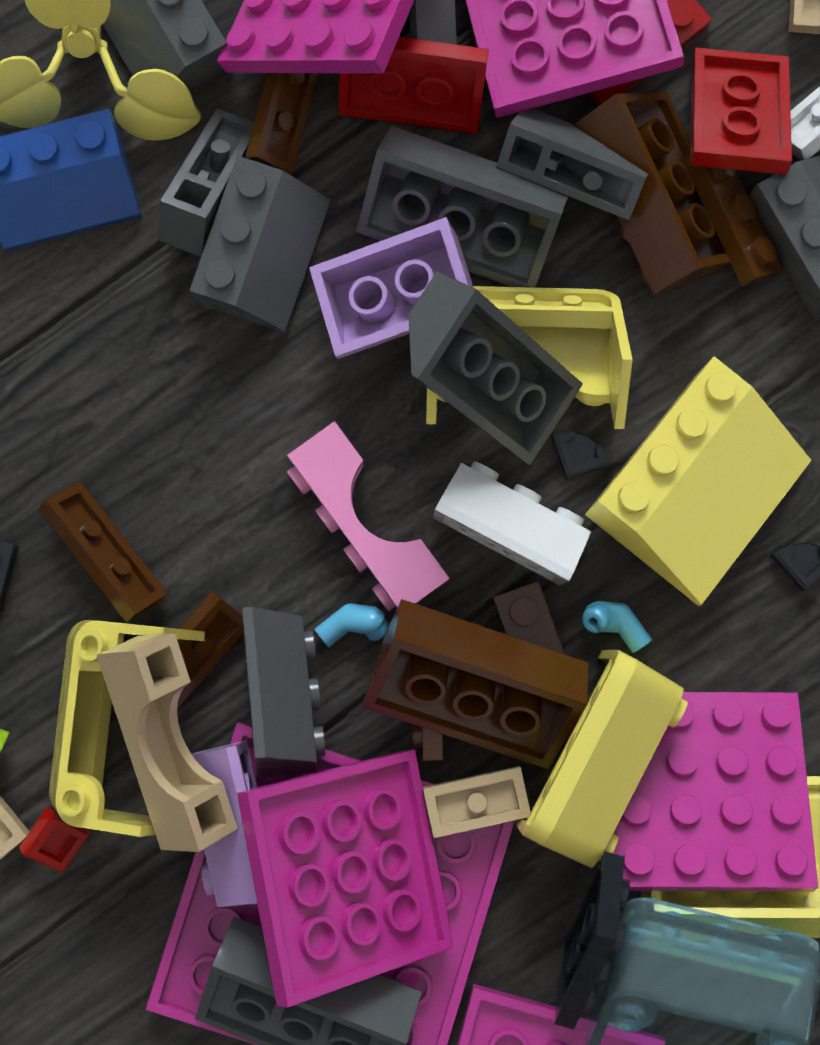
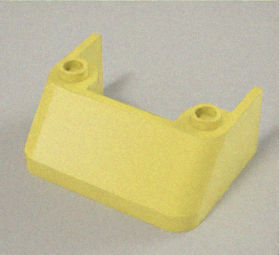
M472 286L583 383L575 396L581 403L589 406H600L610 403L614 429L625 428L633 359L622 306L617 295L601 289ZM427 388L426 424H436L437 399L443 402L446 401L429 388Z
M95 620L81 621L71 629L66 643L49 787L51 803L65 823L75 827L137 837L156 835L150 816L104 809L105 795L102 785L112 701L96 654L123 643L124 634L144 636L175 632L177 639L204 641V631Z
M620 650L601 651L598 659L607 663L604 672L529 817L515 820L514 822L523 836L590 868H593L598 861H601L605 851L614 852L619 837L613 833L668 725L672 728L677 726L688 704L686 700L682 699L683 687Z

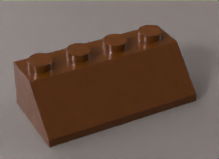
M667 91L615 94L574 124L575 127L648 174L630 220L617 217L620 222L622 236L631 245L640 264V274L645 283L650 286L654 295L680 289L732 266L687 168L682 161V158L690 153L691 141Z
M401 599L385 634L362 708L549 769L587 705L589 663Z

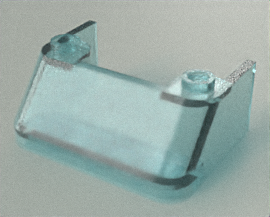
M647 897L631 899L626 902L623 911H619V920L626 922L623 945L619 953L611 952V964L605 983L597 982L594 1005L591 1012H587L585 1045H599L607 1025L617 1027L626 1032H636L646 1028L654 1022L659 1010L757 1033L756 1045H811L820 989V945L813 938Z

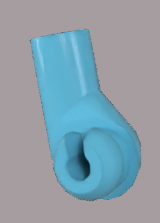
M597 601L585 608L582 623L588 631L592 633H619L632 653L638 651L652 640L630 607L624 603Z
M349 603L341 607L314 630L324 643L330 647L349 631L365 634L369 640L378 641L385 637L389 623L384 619V612L377 607Z

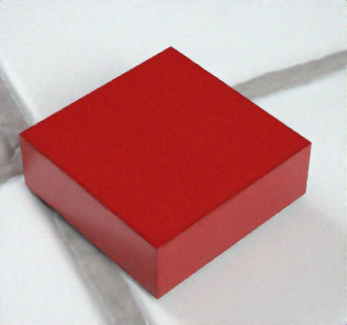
M46 807L19 846V849L24 856L63 874L91 832L87 828L75 827L65 823L57 811Z

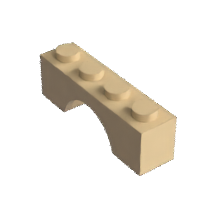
M175 632L136 636L96 654L160 849L200 852L237 830L238 827L223 781L211 775L195 760L186 746L180 731L177 716L178 700L183 689L191 681Z

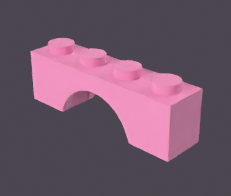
M335 421L287 455L294 465L287 473L303 495L310 490L316 495L322 505L315 511L329 531L333 533L340 528L350 544L343 550L358 571L362 572L368 567L379 582L372 587V590L388 612L394 607L398 608L401 599L415 604L419 603L449 581L450 578L421 539L409 542L386 541L370 533L360 523L353 508V490L356 480L364 468V462Z

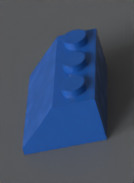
M110 109L0 136V242L5 251L142 216L121 131Z

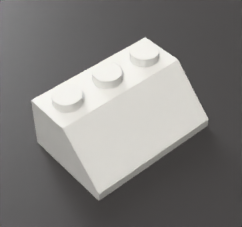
M474 461L471 467L461 463L437 504L433 519L557 585L568 582L575 571L591 531L582 527L584 519L563 507H558L555 513L540 505L539 502L542 497L522 485L516 484L513 490L496 481L499 476L497 472L481 463Z

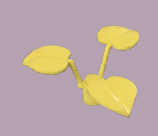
M25 0L29 12L40 23L54 29L62 28V38L57 44V51L49 67L43 73H41L36 62L26 56H12L0 61L1 122L20 128H35L51 122L60 110L61 94L59 89L49 80L55 76L64 55L69 52L74 57L87 58L97 52L100 54L115 92L123 97L115 106L114 116L125 131L145 140H166L186 133L199 123L201 113L197 109L189 89L178 77L170 72L155 68L142 70L130 78L128 88L123 86L108 53V43L100 39L101 25L105 23L110 13L111 0Z

